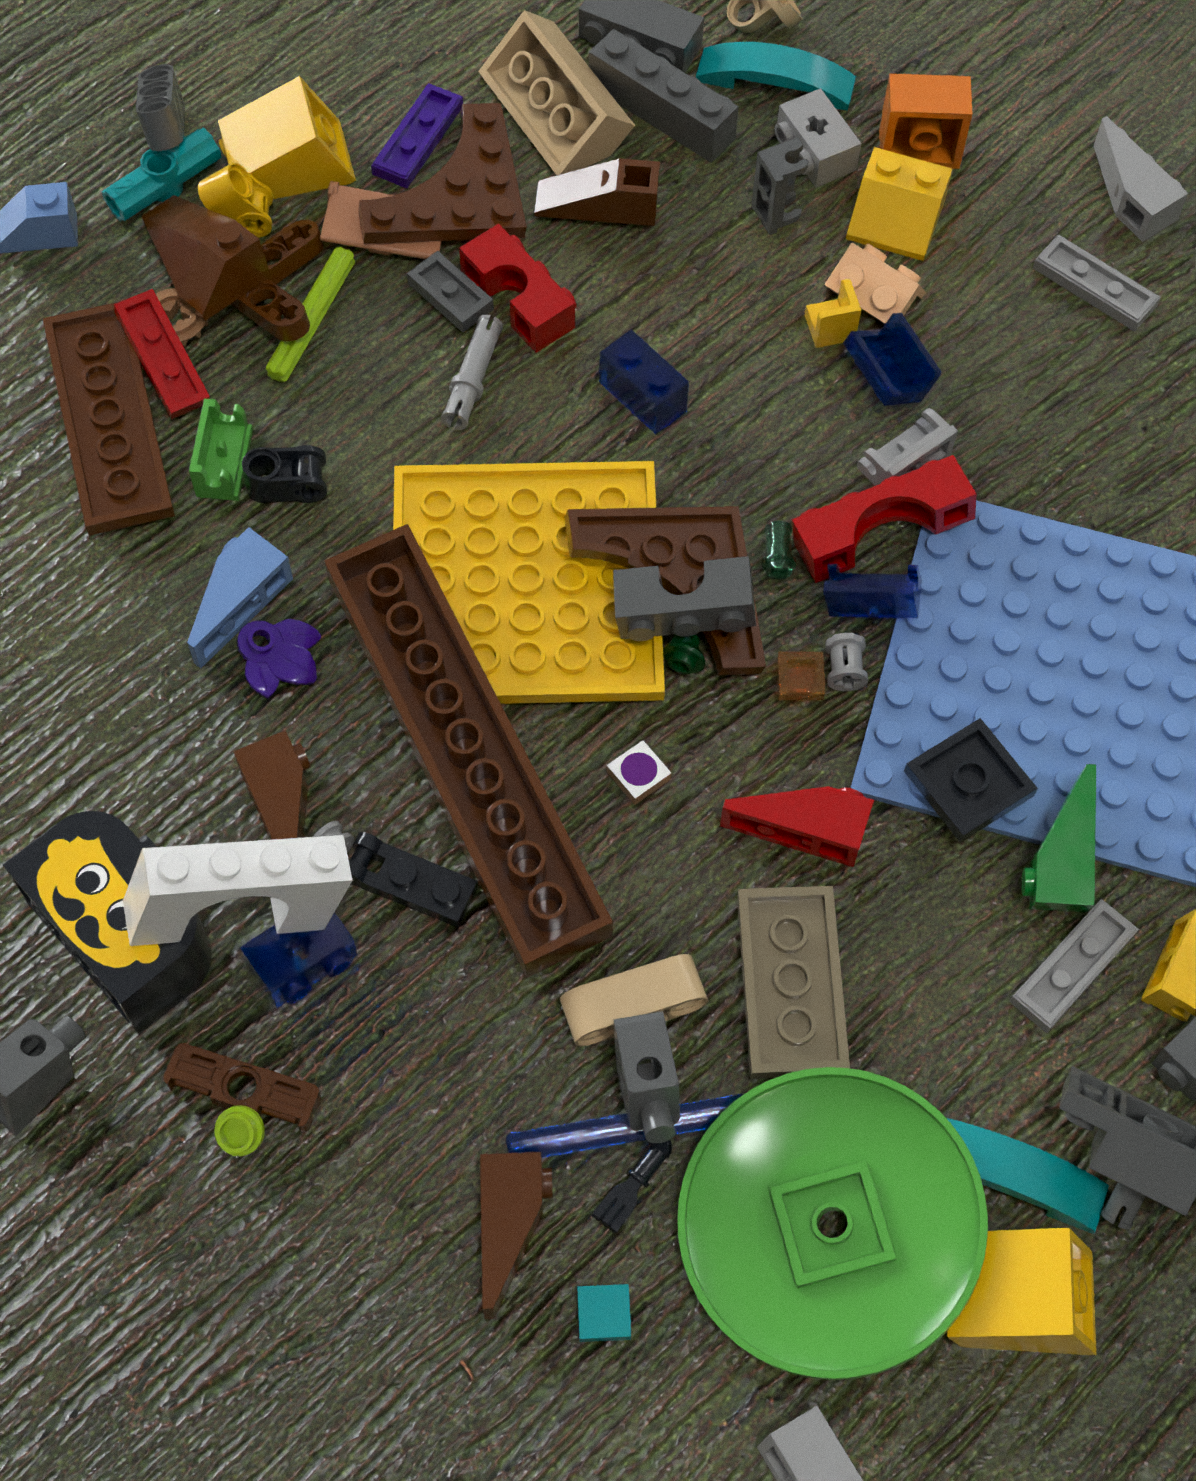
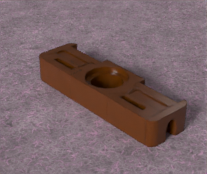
M180 1043L176 1046L163 1077L164 1082L171 1091L175 1085L210 1096L213 1105L226 1109L236 1105L248 1106L254 1109L260 1116L262 1113L293 1124L297 1123L301 1133L309 1131L313 1122V1109H318L321 1101L320 1091L315 1084L186 1043ZM240 1076H250L257 1084L253 1095L244 1100L231 1097L229 1088L233 1080Z

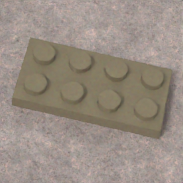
M833 886L738 889L737 905L750 1079L776 1078L787 1073L812 1068H850Z

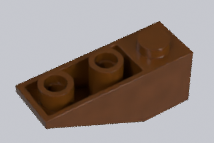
M619 158L539 180L534 216L655 226L660 162Z

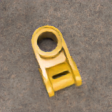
M231 163L199 182L198 194L207 209L236 220L257 238L266 236L271 232L272 220L269 216V207L273 203V191L269 186L261 183L249 174L242 165Z

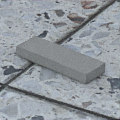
M1059 234L1040 253L1033 265L1034 270L1134 332L1158 306L1161 298Z
M1100 899L1019 988L1009 1002L1044 1032L1048 1033L1130 942L1139 929L1104 900Z

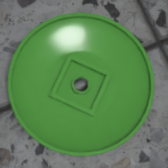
M836 1067L800 1070L768 1080L739 1097L717 1117L698 1143L688 1163L678 1203V1240L682 1261L690 1284L710 1318L726 1336L756 1359L782 1371L813 1379L844 1380L867 1377L896 1368L917 1357L940 1339L961 1315L977 1285L985 1260L988 1239L986 1197L980 1174L964 1140L947 1118L921 1095L887 1077L862 1070ZM837 1211L847 1218V1228L842 1235L829 1238L819 1231V1220L825 1213Z

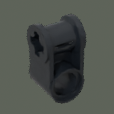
M312 445L283 448L258 447L250 450L243 457L242 461L247 495L252 500L264 504L295 501L312 503L322 500L327 494V485L322 480V467L326 464L325 452L321 448ZM305 458H308V463H304ZM261 474H269L268 476L259 477ZM306 485L310 486V490H306Z

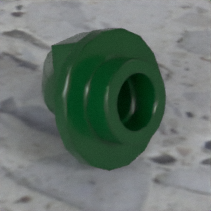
M675 634L671 642L665 645L663 655L671 669L688 675L701 672L705 668L706 660L699 649L700 641L697 634L688 637Z

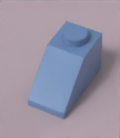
M67 182L25 186L0 210V254L78 246L77 212Z

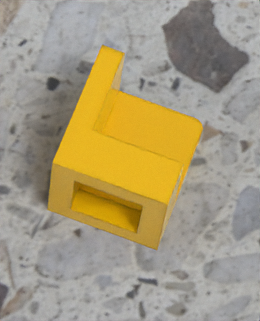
M841 280L838 299L806 305L804 316L816 348L856 340L861 307L851 280Z

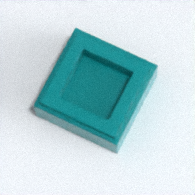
M629 1284L577 1286L579 1342L631 1340Z

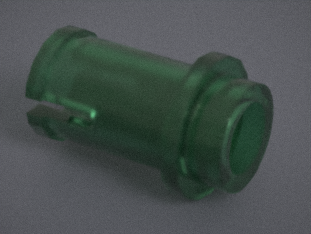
M772 521L771 525L766 524L764 527L766 556L763 557L761 565L769 578L782 580L790 577L792 571L797 566L796 558L792 555L793 529L792 525L786 521Z

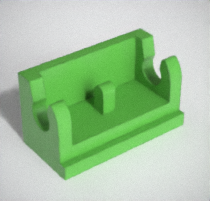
M204 399L189 468L196 497L239 501L244 478L242 461L246 453L249 452L253 426L248 424L245 410L239 404L234 405L233 415H226L220 411V405L216 399Z

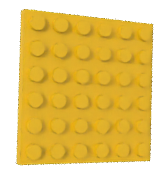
M654 461L394 466L393 530L406 524L409 525L500 704L664 700L662 635L654 636L646 641L621 639L616 623L613 570L629 568L603 560L570 557L564 519L568 509L656 508Z

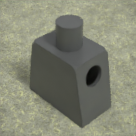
M661 1011L613 1019L617 1076L629 1127L633 1131L644 1130L645 1138L650 1143L666 1142L673 1138L676 1133L674 1125L680 1121L678 1078L664 1013ZM645 1059H651L652 1063L638 1065Z
M65 1016L51 1030H47L37 1020L30 1019L0 1042V1122L15 1136L40 1113L73 1076L69 1052L84 1040L86 1035L83 1029L68 1016Z

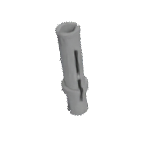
M481 315L477 319V325L459 374L453 376L449 386L451 395L441 415L442 422L449 428L455 414H458V420L454 429H465L468 425L474 402L479 401L484 390L482 381L499 335L503 330L502 322L494 317L490 330H487V324L491 315Z

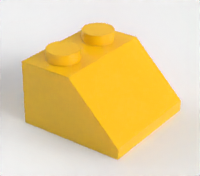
M874 147L861 182L846 239L864 245L868 243L878 249L924 261L946 199L952 168Z

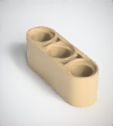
M680 954L572 988L560 997V1002L576 1046H588L615 1038L613 1019L663 1011L665 1021L697 1011L708 1003V998L692 956Z

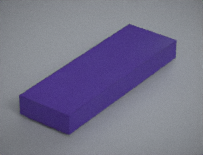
M428 83L372 163V175L408 189L461 111L463 96Z

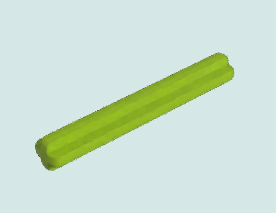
M337 247L333 250L302 303L310 321L309 331L298 340L290 342L280 341L266 365L267 375L272 380L283 383L290 377L355 264L352 251L345 250L342 247Z

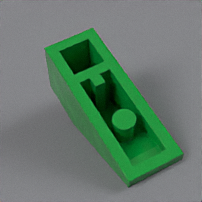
M1086 764L1080 772L1034 855L1030 868L1023 869L1022 895L1030 896L1029 909L1087 913L1094 906L1096 764Z

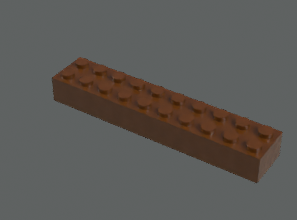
M403 525L324 560L329 582L526 978L612 937L613 921L409 525Z

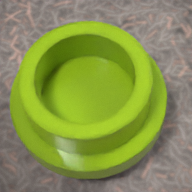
M236 1105L226 1109L219 1115L215 1123L214 1132L218 1145L226 1153L233 1156H245L254 1152L261 1145L264 1139L265 1127L262 1118L254 1109L244 1105Z

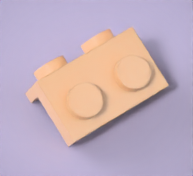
M852 242L824 285L839 295L841 280L850 279L861 310L895 330L915 298L922 299L926 293L918 284L921 277L904 265H900L896 270L884 263L887 256L867 243L864 249Z

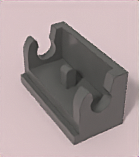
M798 137L757 153L752 208L769 235L777 233L778 228L796 222L801 216L802 210L800 208L793 209L788 213L784 212L785 205L796 200V193L794 191L796 176L804 173L809 163L807 159L798 162L799 153L803 150V144Z

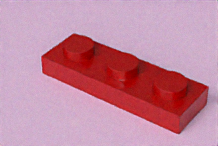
M150 289L114 304V312L170 419L202 407L204 399H210V396L154 290Z

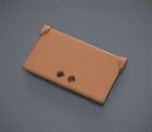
M330 182L328 187V205L320 241L368 249L369 252L377 254H397L425 260L436 251L440 252L442 241L364 244L358 212L359 200L379 199L393 195L339 185V182Z

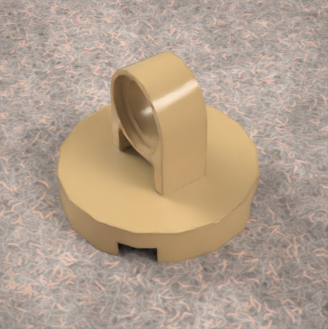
M730 0L727 6L728 20L739 31L744 33L756 31L776 15L788 28H792L803 19L794 0ZM747 3L754 4L755 13L753 17L746 22H739L737 18L739 9Z

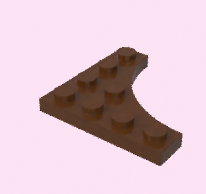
M501 103L462 104V132L459 143L449 161L430 179L408 191L393 196L359 200L358 212L364 244L473 240L498 223L510 236L515 235L518 238H525L527 226Z
M739 506L568 509L564 517L570 557L603 560L629 569L658 566L663 588L675 595L689 594L701 585L704 579V561L747 556ZM756 605V626L745 627L736 632H725L722 630L702 631L715 659L718 675L761 674L765 669L766 663Z

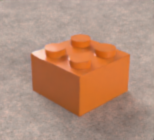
M889 74L879 128L880 149L952 169H960L973 114L971 76Z

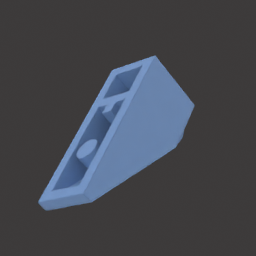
M251 528L246 529L239 537L229 540L215 563L187 641L194 664L199 668H202L243 626L253 619L293 580L288 556Z

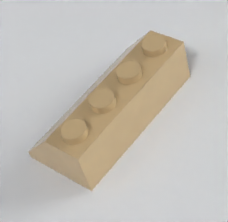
M526 10L523 11L478 71L556 175L586 168L611 156L635 126L554 21Z

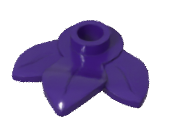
M285 619L274 625L266 621L256 620L243 626L237 638V648L241 656L246 660L245 678L250 687L265 698H270L277 689L279 681L296 685L314 684L317 679L316 665L308 650L321 639L320 633L308 623L295 619ZM258 635L263 636L268 640V645L263 647L257 646L252 638Z

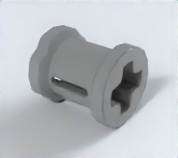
M840 633L826 640L825 650L830 654L831 672L827 676V684L830 688L838 691H854L867 685L868 674L863 670L862 652L866 648V640L863 636L854 633Z

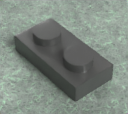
M436 251L407 273L408 284L462 332L473 326L479 316L487 315L494 310L493 299L439 251Z

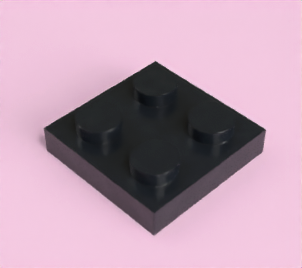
M981 718L906 763L904 769L909 779L960 843L1034 797L1038 789Z

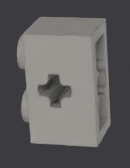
M821 88L779 105L778 121L775 125L777 140L781 144L797 137L803 144V150L799 153L798 162L805 159L809 161L807 170L802 174L807 175L815 187L857 171L862 143Z

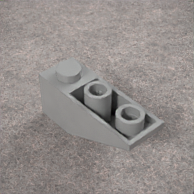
M1107 116L1102 118L1095 139L1094 149L1115 216L1143 242L1179 219L1188 192L1177 180L1164 171L1151 155L1145 153L1129 138L1123 129L1119 128Z

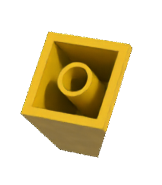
M300 76L218 120L222 136L219 139V145L227 158L228 165L231 163L242 165L249 174L270 187L273 191L274 199L328 189L331 181L339 182V185L342 186L356 181L340 120Z
M1070 1228L988 1231L985 1260L979 1280L961 1315L947 1331V1337L964 1348L1096 1355L1092 1251Z

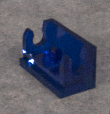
M838 564L827 565L829 581H824L823 592L829 616L918 618L922 577L918 565H908V574L840 573Z

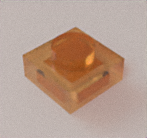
M778 652V700H824L825 675L823 652Z

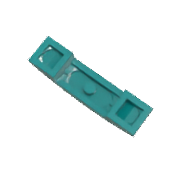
M729 42L704 47L696 78L701 83L734 89L736 78L805 92H813L821 88L836 109L846 111L849 109L856 76L845 68L821 56L793 47L763 42Z
M947 1118L969 1149L980 1174L982 1185L1047 1210L1045 1216L1092 1234L1096 1232L1109 1189L1107 1183L1087 1171L1039 1148L985 1128Z

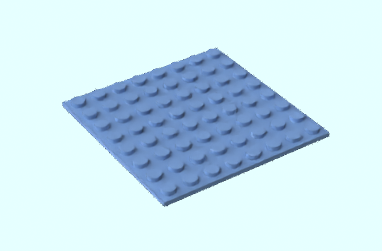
M977 500L975 519L936 535L922 526L851 788L861 792L866 798L939 817L904 772L906 763L981 718L1038 788L1034 797L989 824L983 830L1041 845L1080 772L1086 764H1096L1095 860L1196 887V556Z

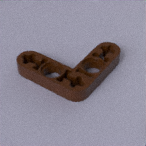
M311 220L295 221L261 244L266 262L274 259L281 260L275 264L268 265L270 278L231 303L233 307L281 341L290 342L298 340L310 328V321L304 305L276 284L322 251L324 243L320 241L321 233L318 225ZM273 299L272 302L266 305L255 306L263 300Z

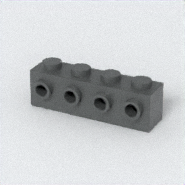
M613 29L589 51V67L620 106L712 163L736 139L739 106L734 104L728 97L708 88L697 78L689 76L671 65L665 58L659 57L642 47L634 39L628 38Z

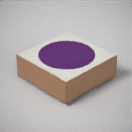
M643 740L609 763L606 770L634 805L671 780V772Z

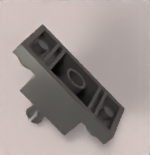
M1072 1066L1063 1085L1059 1109L1067 1112L1066 1118L1081 1128L1092 1131L1095 1126L1098 1127L1092 1141L1089 1168L1118 1182L1106 1206L1102 1209L1101 1215L1107 1221L1114 1224L1118 1213L1124 1206L1119 1215L1120 1222L1118 1227L1130 1230L1147 1196L1186 1216L1196 1197V1126Z

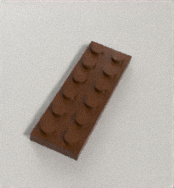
M116 303L43 318L84 523L89 536L175 516L141 363L114 312V304Z

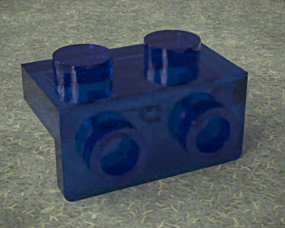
M893 313L882 329L851 331L843 342L854 359L855 364L860 368L884 406L921 402L941 376V370L902 313Z

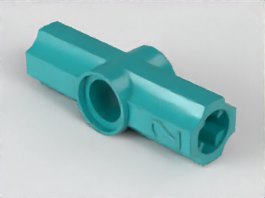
M203 127L186 136L174 148L163 151L149 149L142 155L140 167L101 191L103 199L112 214L120 222L122 220L126 221L155 201L163 202L173 195L179 197L183 191V183L222 158L220 148L215 143L212 135Z

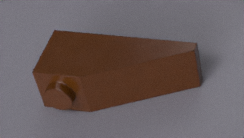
M286 730L233 751L239 771L270 840L304 838L308 785L304 771L310 769L311 766L301 743L292 745Z
M541 1152L480 1154L482 1306L484 1319H495L543 1216V1199H553L552 1168H542Z

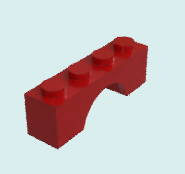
M954 455L941 460H931L923 464L919 469L901 476L889 477L879 485L861 492L849 493L839 501L819 509H809L799 517L792 519L794 545L814 582L817 583L855 568L857 546L866 533L876 526L892 521H908L919 524L936 535L975 519L977 494Z

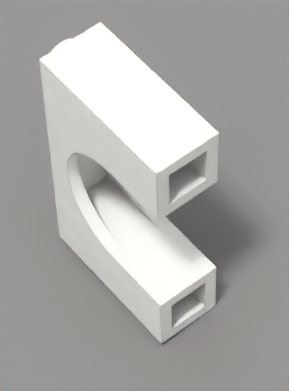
M344 835L142 848L123 899L129 945L139 946L180 942L189 920L197 912L222 901L249 896L270 897L277 934L324 930L353 881Z

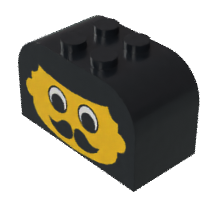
M100 811L75 813L59 821L2 865L25 902L137 1034L140 1035L201 985L210 969L212 959L211 945L198 913H196L189 920L180 942L130 946L123 899L142 848L156 847V845L147 835H143L138 839L123 821L111 814Z

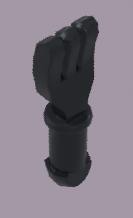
M670 1140L663 1143H649L650 1147L633 1170L630 1169L627 1172L628 1180L613 1187L595 1209L592 1217L601 1221V1224L605 1227H609V1230L613 1233H618L638 1205V1192L640 1188H647L649 1180L666 1158L669 1159L672 1153V1142Z

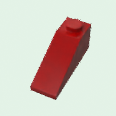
M830 786L725 799L720 827L854 867L874 800L864 797L861 792L852 788L836 789Z

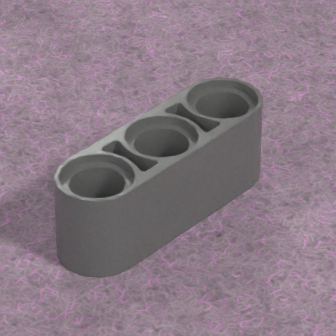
M169 64L149 67L138 76L136 111L148 147L153 151L174 148L184 139L185 103L173 66Z

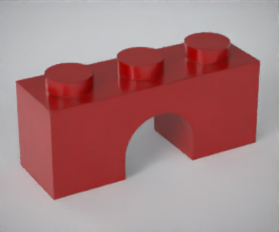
M499 223L459 248L461 272L490 297L505 290L520 293V295L510 300V323L514 331L535 353L575 329V309L577 305L572 293L565 287L561 288L551 278L546 266L541 261L535 262L525 251L520 239L515 235L510 236Z

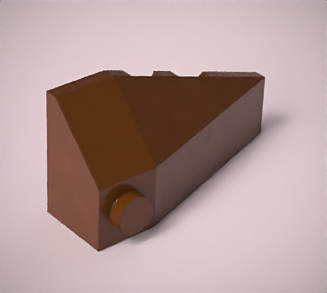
M175 195L141 216L165 269L173 282L180 301L204 321L271 277L259 238L232 218Z

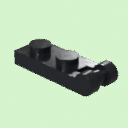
M366 832L358 833L353 843L355 851L349 860L353 880L351 882L352 885L454 927H460L478 890L477 880L383 843L372 834ZM371 859L383 863L378 874L367 869Z

